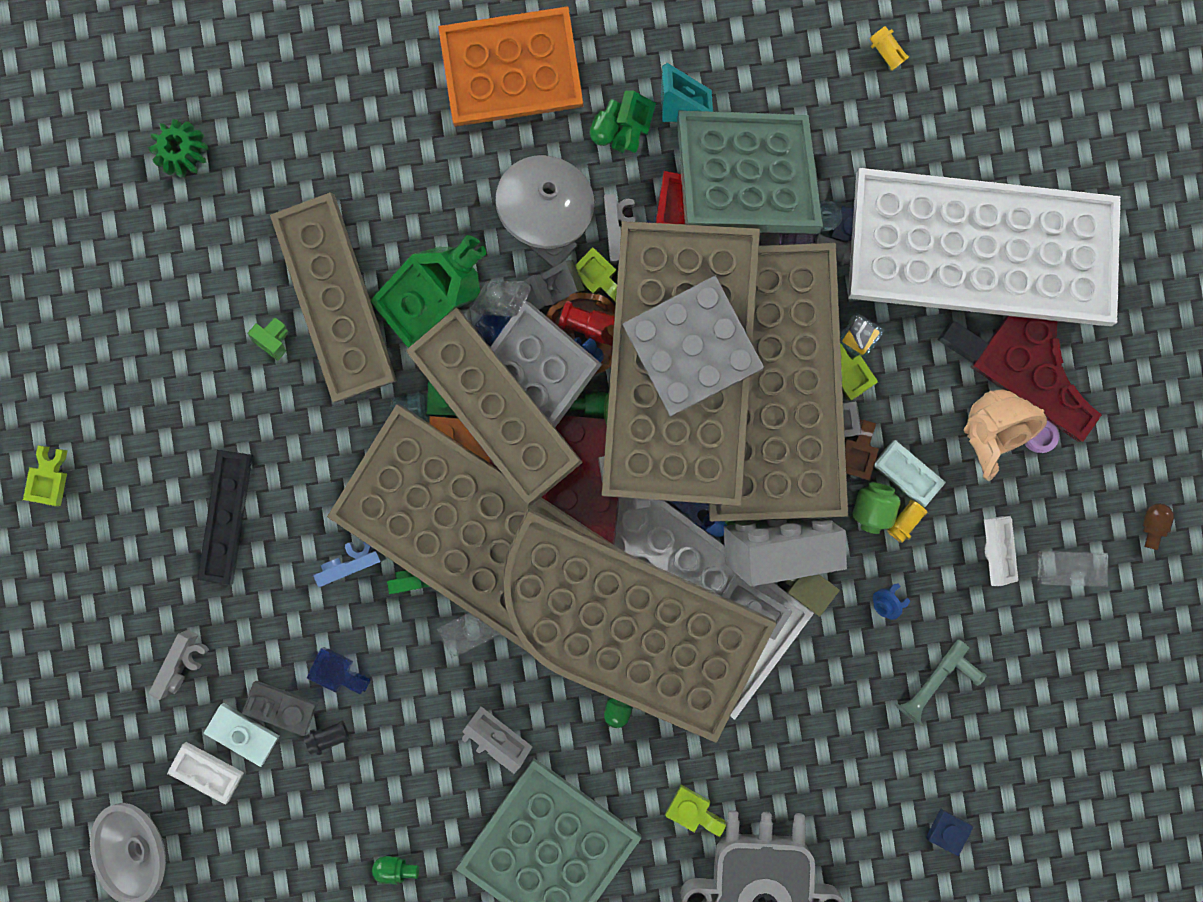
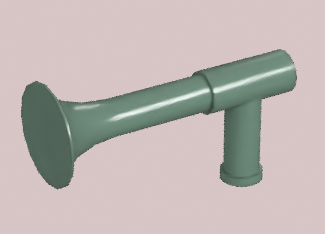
M957 639L920 691L907 703L895 704V706L915 723L924 726L921 722V715L925 705L955 667L969 677L976 686L985 680L986 674L979 671L964 658L970 648L964 642Z

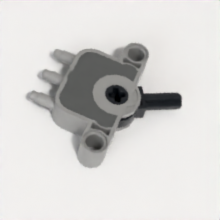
M730 810L726 820V836L719 841L715 850L714 879H689L682 885L680 892L682 902H689L688 898L693 893H702L705 896L702 902H759L758 899L764 897L767 902H824L827 899L845 902L838 889L833 885L815 883V861L805 844V816L801 813L794 815L792 836L772 835L773 823L770 812L761 813L759 835L739 834V813L735 810Z

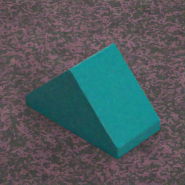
M669 63L662 66V122H677L679 110L713 112L712 90Z

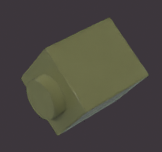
M819 574L785 580L784 582L787 585L783 589L819 617L840 591Z

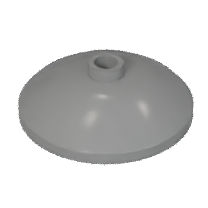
M537 155L519 160L505 171L496 191V209L500 221L516 239L533 247L552 249L574 242L586 231L594 213V195L588 180L574 165L557 157ZM549 188L554 193L546 194L543 189Z
M118 803L105 808L97 816L90 836V854L96 876L105 891L116 901L146 902L159 890L165 873L166 854L161 834L153 820L145 812L132 804Z

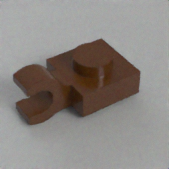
M860 419L862 434L855 435V441L845 439L846 474L870 480L879 448L869 446L876 423Z

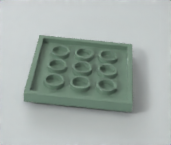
M679 110L677 128L685 225L760 229V232L820 233L823 224L808 115Z
M533 758L461 859L456 870L500 902H597L641 840V834Z

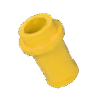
M884 26L869 39L873 43L871 48L876 47L893 71L906 61L909 56L906 55L892 36L894 31L892 29L888 30Z
M910 500L896 518L894 526L887 529V532L901 543L905 539L909 540L911 538V531L924 515L928 513L927 510L916 501Z

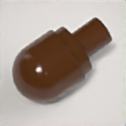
M1157 503L1147 509L1142 525L1144 526L1143 531L1148 532L1144 547L1158 550L1161 537H1167L1168 533L1171 532L1174 513L1169 506Z

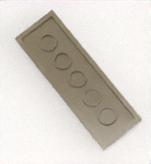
M330 192L271 214L270 217L332 402L337 403L396 382L397 379L335 195Z
M457 307L406 350L415 364L528 506L533 505L583 463Z

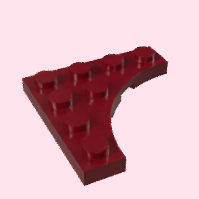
M1006 315L987 342L989 344L979 359L973 362L970 367L1001 389L1010 391L1018 397L1028 400L1032 405L1043 409L1048 421L1052 422L1057 428L1077 442H1084L1102 414L1082 397L1065 374L1062 366L1064 362L1060 341L1057 338L1058 321Z

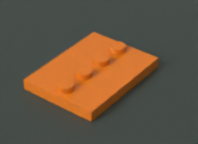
M568 6L438 26L454 127L583 107Z

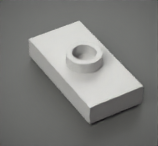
M1011 516L985 519V556L989 562L991 586H1003L1018 582Z
M185 742L182 744L167 774L226 805L230 801L244 772Z

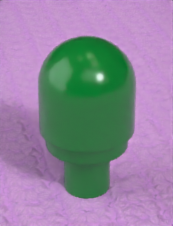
M610 99L605 112L599 111L598 115L596 114L589 131L590 138L595 144L606 146L613 141L620 127L616 123V117L620 111L621 103Z
M584 393V398H577L569 408V411H583L584 416L589 418H604V402L607 393Z
M610 697L606 703L604 719L610 727L622 728L628 723L633 707Z
M382 856L374 862L372 874L379 883L397 885L398 883H403L405 878L418 879L419 865L406 864V860L401 859V857Z

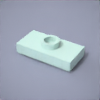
M896 440L891 441L875 460L873 466L924 508L946 483Z
M225 703L219 706L204 731L205 735L260 767L264 764L280 737L278 734Z

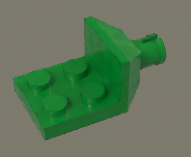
M467 235L457 248L439 246L412 254L370 300L408 348L456 307L459 308L472 303L481 297L478 273L473 266L486 255V249L484 246H480L477 251L474 250L480 243L477 238Z

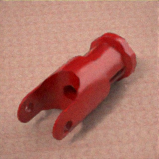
M566 301L558 324L561 330L569 329L585 334L587 339L592 338L596 342L613 346V337L609 334L607 326L614 325V315L595 309L592 312L573 306V303L570 301Z

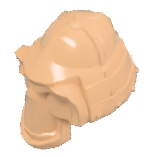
M1004 389L991 390L976 401L971 407L968 422L964 428V432L968 434L969 442L977 454L982 472L984 473L983 478L987 481L992 480L998 473L999 466L997 461L1001 454L1027 443V441L1036 437L1047 424V418L1043 409Z

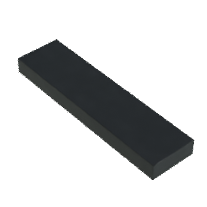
M217 450L197 580L231 585L234 582L253 458L252 454Z

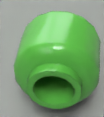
M871 482L869 486L859 489L853 510V518L861 524L862 530L879 534L881 529H890L894 526L900 506V498L894 493V488L885 484Z

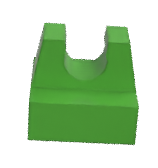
M274 318L264 329L255 323L247 333L254 344L277 361L286 352L282 340L288 334V330L285 329L286 325L277 318Z

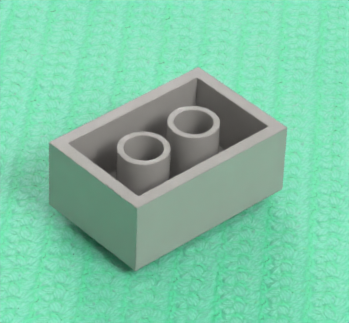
M826 517L765 519L759 521L738 520L735 522V525L724 526L725 563L751 587L847 569L846 530Z

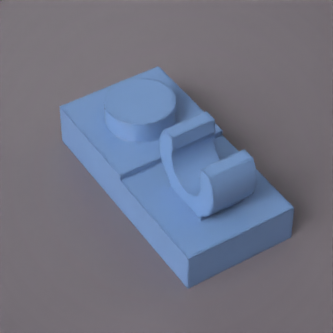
M349 542L345 544L347 554L355 558V560L341 563L339 558L320 565L322 572L313 576L319 588L386 560L385 556L378 551L371 553L372 547L363 542V551L358 552L354 549L353 543Z

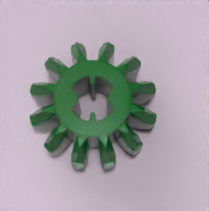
M172 119L170 128L164 123H159L162 133L160 135L156 133L151 134V138L157 143L148 147L149 152L156 155L153 158V163L158 167L163 166V172L168 175L176 172L179 177H185L187 169L192 173H197L198 170L195 166L197 161L206 163V159L200 153L209 150L208 145L201 142L204 134L200 130H194V125L188 121L181 124L177 119ZM178 144H180L179 147L181 149L179 153H177L178 149L176 148Z

